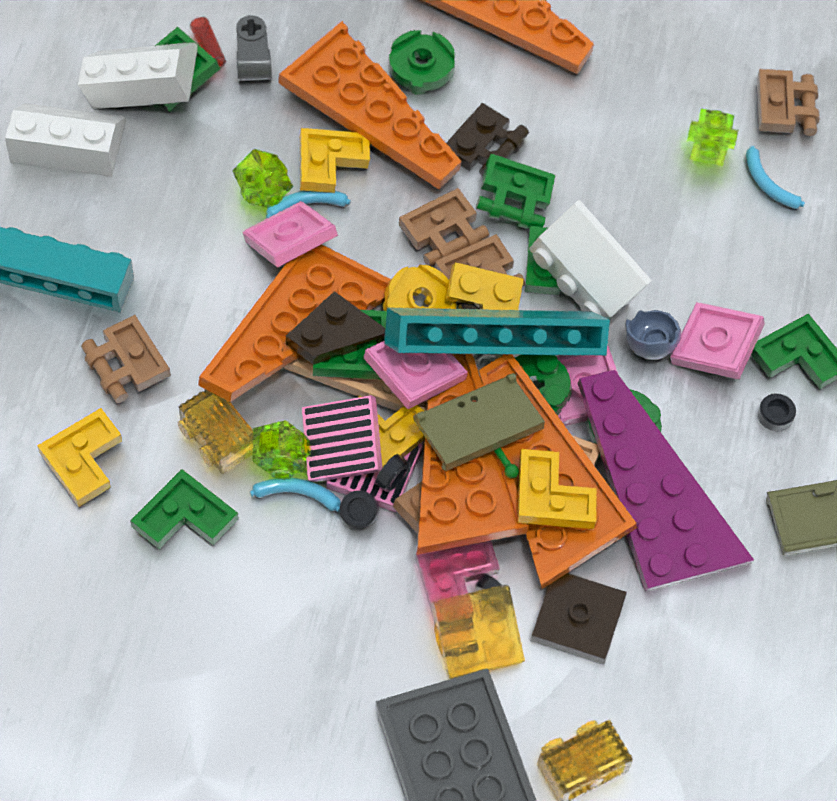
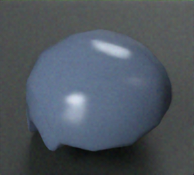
M639 310L632 321L627 319L625 322L628 346L636 355L648 360H659L674 351L681 340L679 323L667 312L660 310L644 312Z

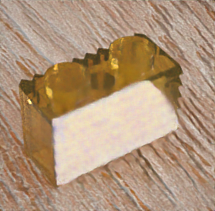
M205 389L203 392H199L198 395L188 399L185 403L180 404V421L177 422L179 429L187 440L190 441L194 438L200 447L199 453L209 467L215 465L220 473L223 474L259 451L257 434L231 402Z
M609 719L600 724L596 720L589 721L576 730L577 735L564 742L559 737L551 740L541 748L543 753L539 754L537 766L557 801H572L606 784L608 781L626 774L630 770L633 762L632 755L629 753L628 748L625 747L624 742Z

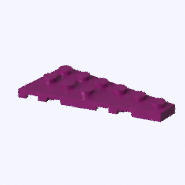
M616 370L580 378L578 386L611 488L637 523V528L627 534V538L644 591L647 592L751 564L754 561L753 557Z

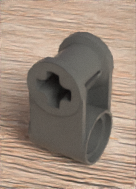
M245 16L238 21L236 26L238 81L272 79L270 49H268L266 24L258 16Z

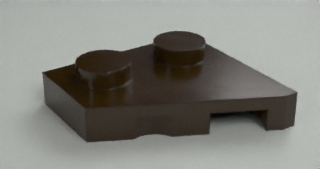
M334 291L286 335V345L314 365L329 360L334 355H345L357 351V345L376 340L377 344L385 341L386 328Z

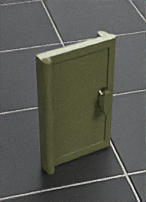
M514 373L413 416L415 423L441 460L444 471H448L544 429L545 424L541 415L516 382V375Z
M837 480L767 492L766 503L770 506L783 556L837 547Z

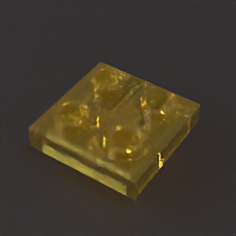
M507 584L432 602L436 621L434 622L435 637L439 651L444 659L448 679L486 668L494 670L525 662L510 586Z

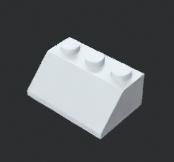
M194 42L101 50L83 57L78 86L93 109L189 102L198 46Z
M24 103L12 111L5 135L9 160L11 163L112 177L126 124V117Z
M580 200L575 202L529 248L533 253L536 263L552 274L557 280L560 290L564 294L571 296L581 307V311L595 312L608 319L615 316L652 281Z

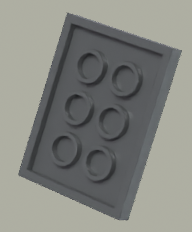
M488 668L376 701L375 707L407 801H537Z

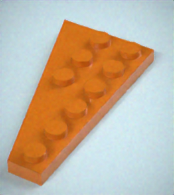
M422 0L576 74L579 73L593 52L594 43L570 21L558 17L551 10V5L546 0Z
M343 21L279 74L278 83L351 132L359 133L369 140V144L437 189H441L460 171L462 161L439 134L432 133L426 126L424 116L418 110L414 111L407 103V96L379 63L371 61L365 53L366 48L359 40L354 41L348 33L349 28Z
M322 244L287 262L201 373L198 386L229 402L235 400L301 356L286 345V335L334 291L358 309L372 310L385 301V289L391 279Z
M452 354L468 372L466 379L428 399L427 410L483 387L473 354ZM424 439L417 555L527 534L529 525L517 523L518 491L514 479L508 478L505 475V467L494 451L444 471L441 460L427 439Z
M504 354L479 370L483 386L514 373L516 375V382L545 421L544 429L503 446L505 455L510 463L515 464L519 468L521 449L559 452L558 485L597 488L596 524L594 529L528 524L529 528L526 537L541 589H544L635 530L637 523L512 354ZM518 474V476H517L516 478H513V479H514V482H515L517 491L519 492V474Z

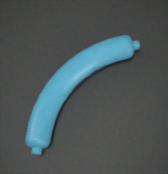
M750 146L746 151V161L748 169L757 185L772 199L793 209H798L800 206L804 207L805 202L802 201L800 196L785 191L770 179L763 169L758 149L755 146Z
M300 191L287 195L267 208L266 218L300 201L305 204L325 203L344 207L346 204L350 205L351 200L348 199L347 194L338 191L334 193Z
M274 478L254 484L253 490L249 491L251 497L256 496L257 498L275 493H298L319 501L330 511L336 510L340 512L341 500L325 487L308 480Z

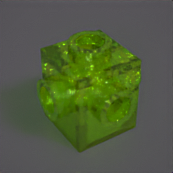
M701 108L698 121L691 120L687 141L693 142L690 160L723 166L727 150H734L737 141L738 130L732 129L735 115L723 113L719 110Z
M253 149L232 170L241 188L242 197L251 205L267 208L277 205L294 187L287 175V167L280 161L278 155Z
M286 420L253 428L252 462L276 479H289L294 474L307 471L306 457L311 454V444L303 432Z

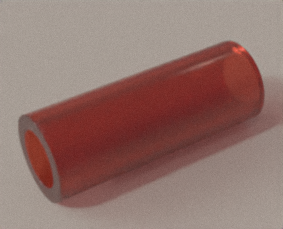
M198 17L190 23V28L197 44L217 60L220 68H222L226 64V59L208 18Z

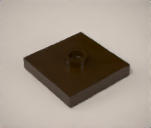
M569 573L565 574L548 585L531 641L605 664L627 592Z

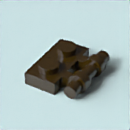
M481 103L446 144L462 161L461 166L468 171H471L477 163L483 165L479 170L480 175L483 177L486 161L490 154L508 158L512 153H517L524 145V139L528 136L529 130L524 125H518L514 131H506L509 128L510 119L486 104ZM495 143L500 145L496 151H489Z

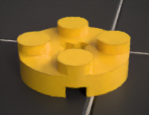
M429 265L402 268L392 277L385 289L384 311H387V307L456 309V302L446 300L449 279L441 271ZM420 293L426 297L424 302L428 307L416 305L413 295L417 297Z

